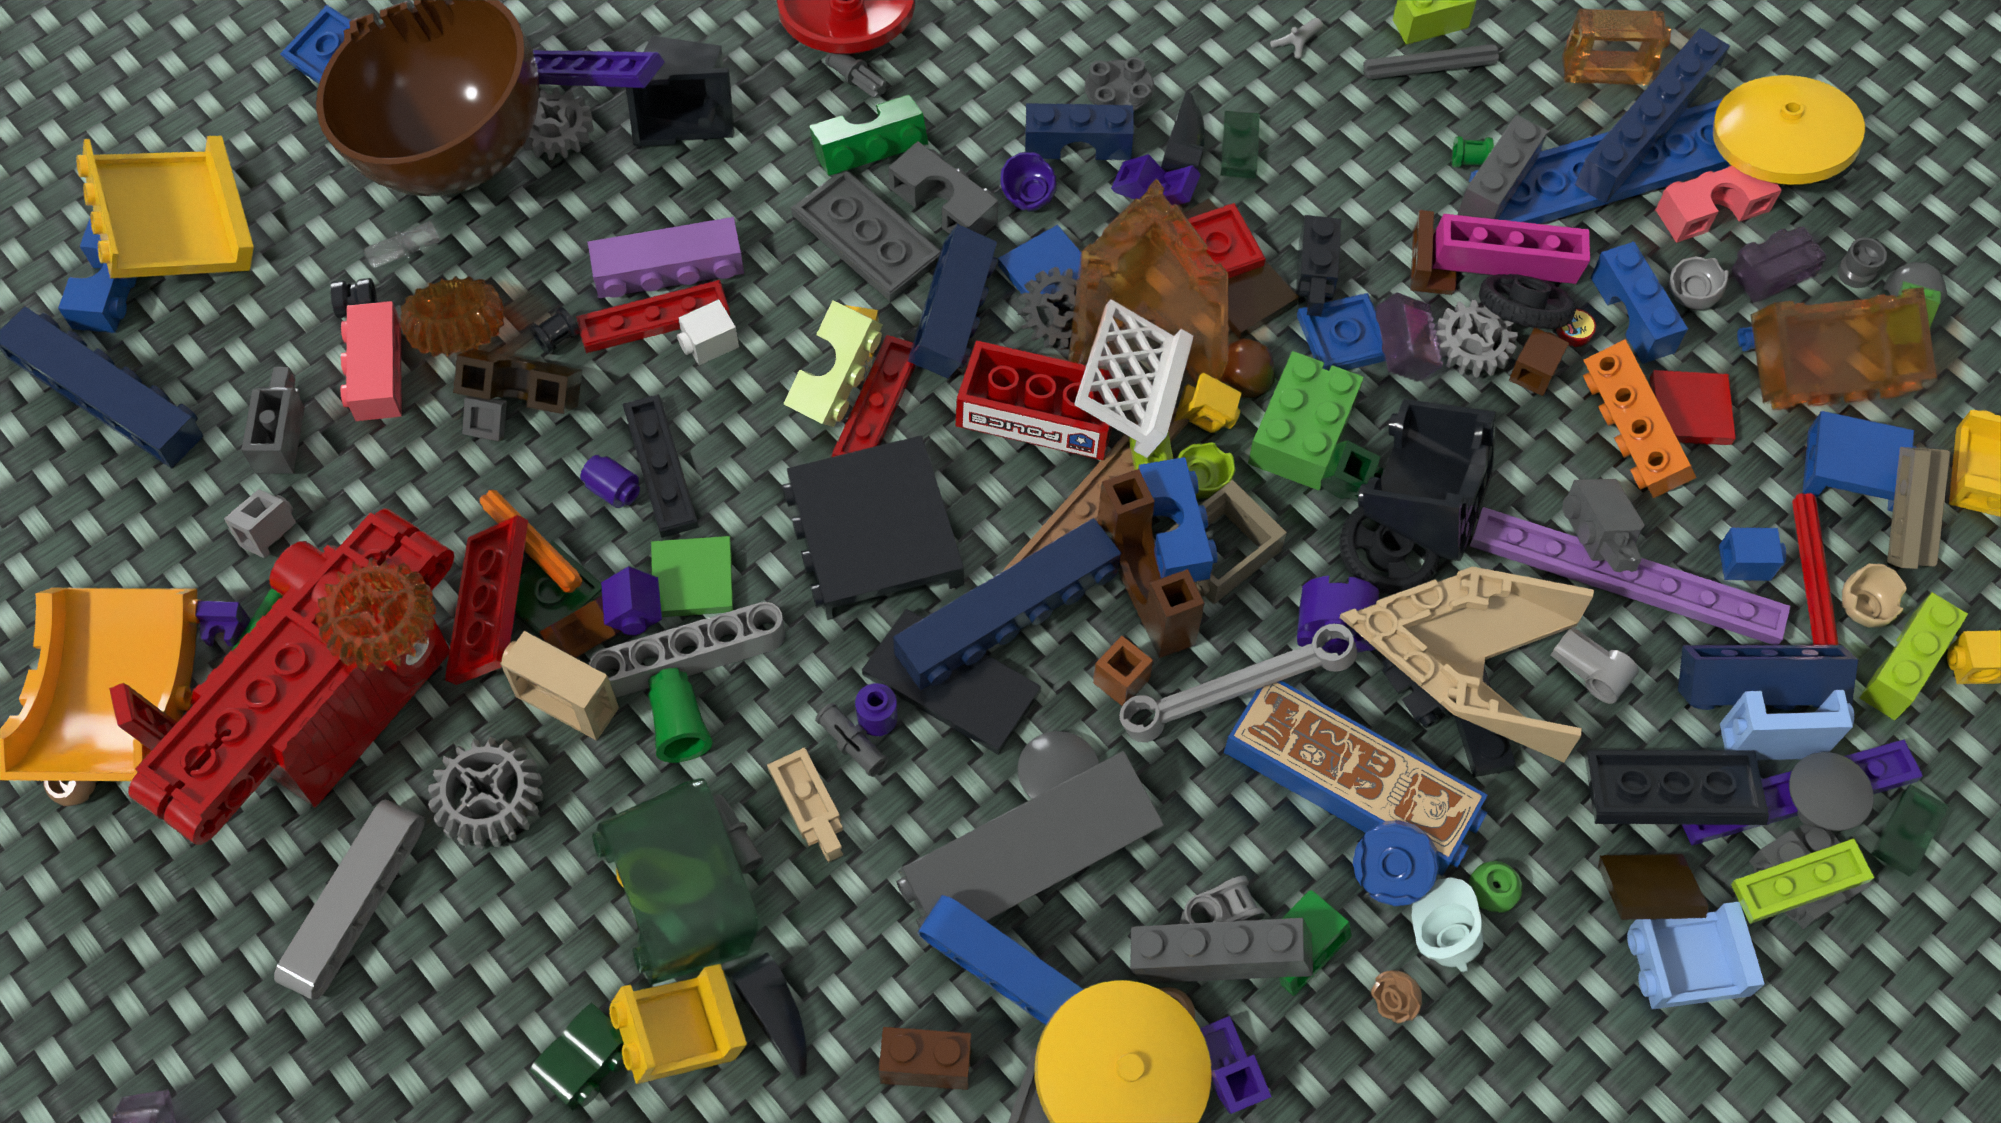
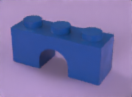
M89 218L80 248L91 266L101 270L88 278L69 277L58 309L71 329L116 333L120 319H123L126 314V300L130 288H133L136 284L137 277L110 279L107 263L101 264L98 256V241H101L100 234H93L91 219Z
M1631 242L1601 252L1591 279L1607 306L1621 301L1624 303L1629 316V327L1625 336L1642 364L1674 354L1688 328L1636 243Z
M1185 457L1139 465L1138 469L1155 501L1152 517L1166 516L1173 519L1179 525L1173 531L1159 533L1156 536L1154 554L1160 577L1164 578L1188 569L1194 582L1210 579L1212 565L1217 563L1218 556L1214 540H1208L1205 528H1208L1205 506L1198 505L1195 494L1199 493V486L1195 471H1189Z

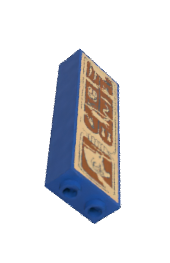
M1283 681L1257 689L1226 742L1225 754L1365 833L1370 828L1386 821L1400 820L1416 825L1429 835L1437 848L1440 863L1438 874L1443 876L1449 864L1455 867L1459 866L1469 848V845L1462 842L1468 830L1476 834L1488 813L1481 809L1488 796L1487 794Z

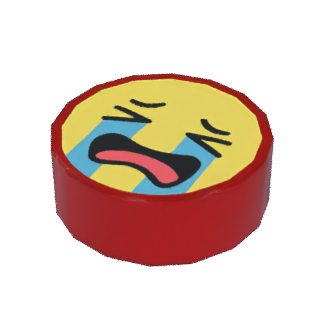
M1576 309L1571 323L1564 327L1556 328V332L1560 339L1569 342L1568 345L1579 347L1589 343L1592 339L1596 323L1589 313Z

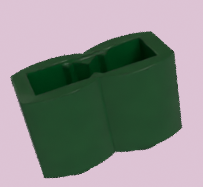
M590 1003L571 1021L561 1036L542 1052L529 1071L572 1111L579 1105L585 1107L600 1092L601 1086L599 1083L602 1078L610 1071L616 1073L624 1067L622 1057L624 1043L620 1030L615 1029L611 1019L593 1003Z

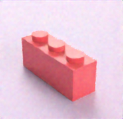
M392 301L347 306V321L341 322V334L346 344V352L341 353V367L343 374L346 375V385H341L340 390L342 404L344 408L349 407L355 421L402 417L401 321Z

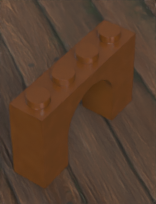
M1136 469L1102 481L1097 522L1121 552L1118 573L1158 657L1162 658L1196 645L1205 603L1188 569L1164 578L1160 577L1154 554L1155 544L1152 534V516L1155 501L1140 470Z

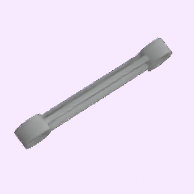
M1328 624L1316 632L1311 644L1157 701L1145 695L1134 696L1128 699L1120 710L1121 724L1131 739L1137 742H1149L1156 739L1162 733L1167 722L1319 666L1334 672L1345 670L1354 663L1357 657V647L1353 635L1343 625ZM1336 638L1349 642L1347 650L1339 656L1337 653L1325 652L1322 649L1323 645L1329 640ZM1151 709L1155 711L1153 721L1146 727L1143 724L1135 725L1130 722L1132 716L1140 710Z

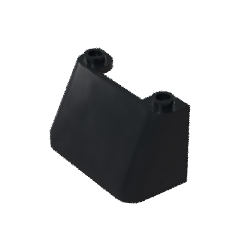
M1404 399L1398 414L1392 413L1390 418L1389 436H1394V448L1381 478L1370 477L1367 484H1361L1358 506L1364 508L1365 516L1443 559L1460 561L1493 472L1496 412Z

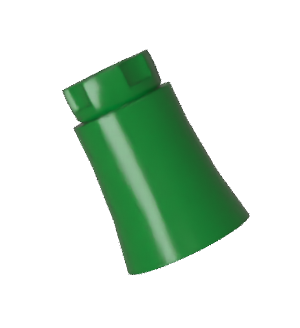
M667 668L651 676L648 680L650 689L649 700L653 713L657 758L668 763H680L702 756L712 747L713 740L702 719L692 684L689 683L687 673L680 671L678 668Z

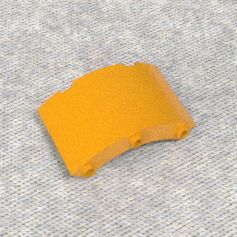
M50 588L36 593L33 647L41 649L37 670H28L25 684L19 697L23 709L18 716H9L0 728V780L132 781L137 774L135 768L152 750L117 726L109 688L124 682L176 722L182 718L184 710H189L191 707L192 692L190 683L195 656L197 623H200L195 616L198 601H201L197 599V589Z

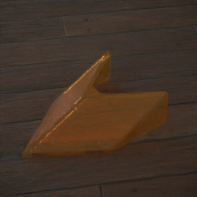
M1156 179L1149 185L1147 192L1141 198H1136L1103 230L1102 235L1093 244H1089L1081 252L1068 361L1087 365L1104 308L1112 299L1173 336L1180 329L1193 335L1185 369L1196 384L1202 373L1221 381L1228 364V273L1221 263L1217 265L1206 252L1208 247L1179 207L1176 204H1170L1163 194L1164 187ZM1113 316L1115 323L1121 330L1125 326L1124 322Z

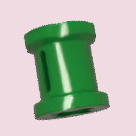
M1462 136L1455 137L1452 148L1453 168H1459L1461 165L1482 166L1494 148L1493 138L1486 137L1484 141L1463 140Z

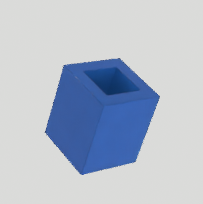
M1730 528L1719 545L1724 580L1771 581L1786 562V547L1784 543H1780L1778 528Z

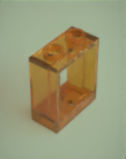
M1579 9L1562 54L1565 83L1648 85L1653 72L1659 69L1663 48H1667L1670 43L1671 30L1669 26L1665 25L1664 11ZM1595 40L1642 42L1638 52L1592 51Z

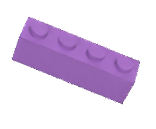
M734 217L588 241L593 279L599 299L605 297L616 298L624 294L640 291H656L663 287L681 284L691 285L698 281L716 278L727 279L734 275L744 274Z

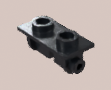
M1385 657L1381 661L1384 666L1382 672L1387 676L1398 694L1409 687L1413 688L1414 692L1404 697L1402 701L1417 724H1422L1425 729L1431 727L1438 721L1436 715L1441 711L1448 719L1452 717L1443 705L1388 658Z

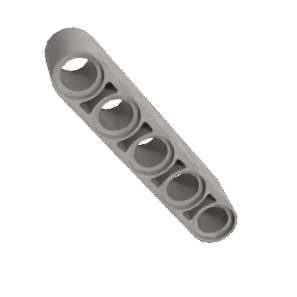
M756 603L602 649L592 656L589 666L602 673L610 669L619 670L615 676L609 678L615 698L649 688V678L658 674L663 669L678 668L680 671L686 672L687 676L779 648L785 639L782 612L773 603ZM764 623L775 625L772 629L766 631L757 629ZM732 634L736 636L730 642L719 641L724 635ZM687 646L697 647V649L690 654L680 653V651ZM647 658H658L657 662L651 666L641 665Z
M386 799L377 804L280 959L274 973L276 983L312 1000L319 999L325 993L418 841L424 828L425 819L423 816Z

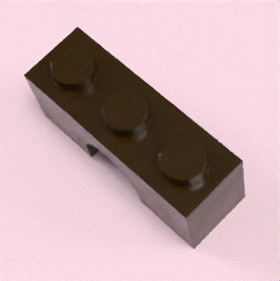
M472 349L457 355L453 393L487 400L496 397L519 398L527 400L528 408L565 414L578 407L582 369Z

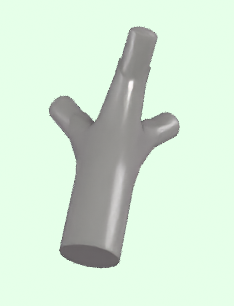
M1313 18L1300 28L1293 27L1291 29L1292 33L1271 41L1270 45L1272 48L1293 44L1295 46V58L1301 59L1302 48L1305 42L1322 30L1323 24L1320 19Z

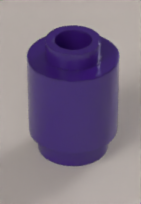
M594 455L582 468L580 479L585 482V487L615 508L630 505L637 498L640 491L638 486L639 477L610 457Z
M879 683L869 684L858 692L855 699L858 725H861L867 734L871 736H883L891 732L898 719L897 702L894 692L888 686Z

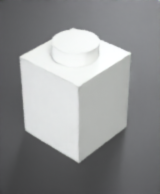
M716 300L678 318L681 333L677 334L679 344L686 355L692 353L698 365L739 348L736 327L720 300Z

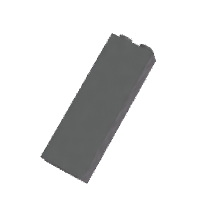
M1122 751L902 867L898 871L901 879L897 880L896 883L906 903H915L921 917L916 919L919 929L941 895L956 900L987 921L1158 829L1164 824L1127 755Z

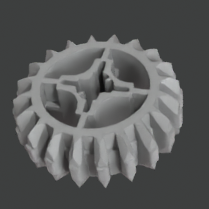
M489 737L486 745L481 747L479 741L473 739L471 743L472 749L465 751L462 746L457 745L456 753L458 756L455 759L443 756L442 761L446 766L445 770L433 769V776L437 783L428 785V791L434 797L429 800L428 804L431 811L436 813L433 818L438 827H444L443 831L448 838L452 839L458 836L457 840L465 847L473 840L475 846L481 850L485 846L487 839H490L494 847L499 848L501 836L507 835L510 840L515 841L517 837L514 831L515 828L519 826L522 829L529 830L530 824L526 816H538L539 809L534 803L543 801V793L541 789H538L542 785L543 780L539 773H535L538 768L535 761L531 758L527 759V753L523 748L519 747L514 750L512 743L508 740H505L498 747L496 740L492 737ZM489 768V769L486 770V771L477 772V771H479V770H481V769ZM517 776V791L512 802L509 803L505 794L511 787L509 782ZM463 783L467 791L460 799L462 804L455 810L456 793ZM476 787L479 788L482 791V793L479 794ZM483 791H486L487 793H492V792H493L494 795H495V797H496V799H495L493 796H491L490 794L487 795V794L483 793ZM488 814H497L489 818L481 819L482 817Z

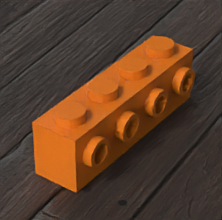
M1626 339L1584 359L1589 372L1584 374L1583 378L1592 395L1600 392L1605 403L1598 407L1608 426L1616 424L1620 435L1614 437L1623 457L1631 455L1637 466L1630 469L1639 489L1648 487L1651 495L1655 498L1697 478Z

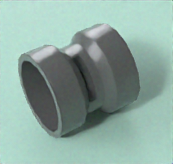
M1867 237L1853 241L1838 265L1837 274L1839 279L1844 284L1853 288H1865L1870 285L1877 271L1880 270L1887 258L1885 247L1875 239Z

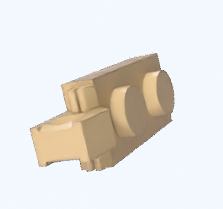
M805 747L768 764V771L802 838H805L809 846L818 842L828 863L843 856L842 846L836 836V833L843 830L840 823V815Z

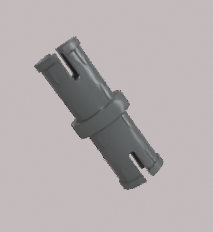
M835 703L827 704L819 711L815 721L838 742L837 748L843 754H849L870 777L877 775L884 769L889 758L883 755L866 737L867 732L861 725H854L838 709Z

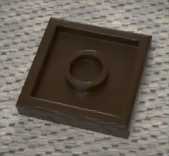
M1683 854L1600 855L1598 868L1620 919H1689L1707 917L1708 904Z

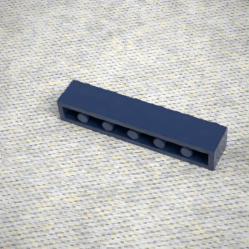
M1699 28L1588 155L1575 185L1606 204L1716 76L1730 45Z
M24 307L0 329V350L7 359L171 469L203 437L202 432L195 423L198 417L187 406L180 403L176 407L169 402V397L161 389L154 385L150 388L142 384V380L137 374L127 367L122 369L116 367L114 361L98 348L94 351L90 350L80 336L71 330L67 333L60 330L57 322L46 313L42 312L40 315H37L27 307Z
M1092 518L893 636L894 654L920 690L930 684L937 686L947 680L952 671L961 665H972L985 655L986 650L998 643L999 645H1005L1012 641L1019 634V630L1031 623L1038 625L1044 622L1054 609L1064 603L1071 605L1077 602L1087 589L1097 583L1101 586L1110 582L1118 573L1121 552L1098 522Z

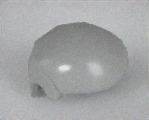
M1695 256L1682 259L1672 269L1668 286L1671 295L1681 306L1693 310L1710 308L1723 297L1728 285L1729 273L1728 270L1724 271L1716 258L1704 259Z

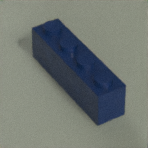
M959 224L955 226L945 239L908 362L947 379L957 368H964L971 353V348L967 347L968 340L974 336L980 322V318L976 316L977 309L983 305L989 288L984 286L986 278L992 275L997 264V258L993 256L997 244L996 241Z
M1683 645L1678 691L1691 706L1702 710L1714 709L1716 705L1734 706L1745 691H1762L1764 705L1791 710L1795 709L1796 705H1812L1819 708L1834 690H1844L1847 703L1852 705L1858 659L1843 645Z

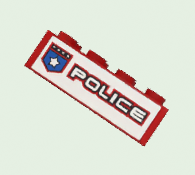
M976 340L956 399V427L1099 460H1104L1113 429L1112 426L1074 405L1086 365ZM1098 368L1105 380L1113 379L1109 370ZM1119 388L1110 389L1117 402H1120L1121 391ZM1099 391L1089 392L1088 397L1102 405L1105 404Z

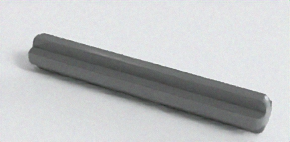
M1489 44L1368 59L1363 63V72L1365 78L1377 79L1496 64L1499 61V50L1497 45Z

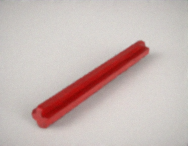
M1800 493L1793 499L1792 504L1813 645H1839L1817 500L1812 493Z

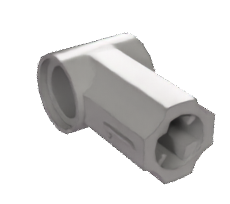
M1574 627L1566 632L1550 655L1583 678L1589 692L1600 701L1608 704H1613L1618 700L1639 672L1637 664L1628 655L1617 650H1610L1608 652Z

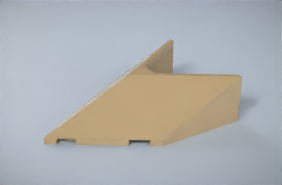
M1471 566L1458 571L1457 575L1439 582L1435 579L1377 600L1375 605L1358 611L1352 609L1340 614V618L1453 715L1561 762H1565L1581 737L1582 728L1525 717L1483 682V672L1486 659L1577 626L1593 598V589Z

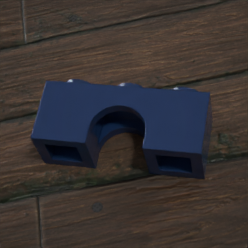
M1026 103L1025 152L1038 153L1043 159H1060L1061 150L1065 145L1073 142H1085L1095 148L1096 160L1131 159L1134 136L1133 105Z

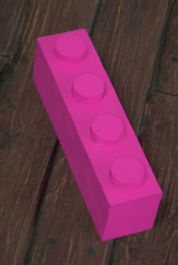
M1443 214L1433 235L1432 268L1489 275L1518 274L1544 281L1576 284L1590 262L1589 229Z

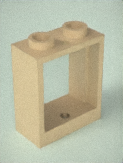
M526 631L521 634L517 641L511 642L505 649L500 664L517 698L596 741L619 709L608 675Z

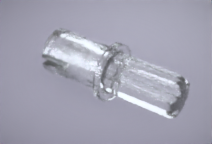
M429 220L427 223L402 233L397 230L395 231L396 236L366 247L364 252L369 264L376 268L403 256H406L407 259L411 258V253L435 243H440V239L432 222Z

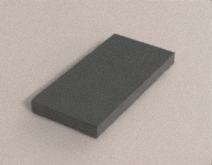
M848 170L835 174L791 208L794 218L890 302L933 269L938 263L941 250Z

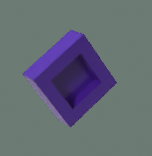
M198 601L195 616L200 621V636L205 644L213 646L215 635L217 633H225L224 641L226 644L232 647L235 646L241 633H243L250 622V617L240 603Z

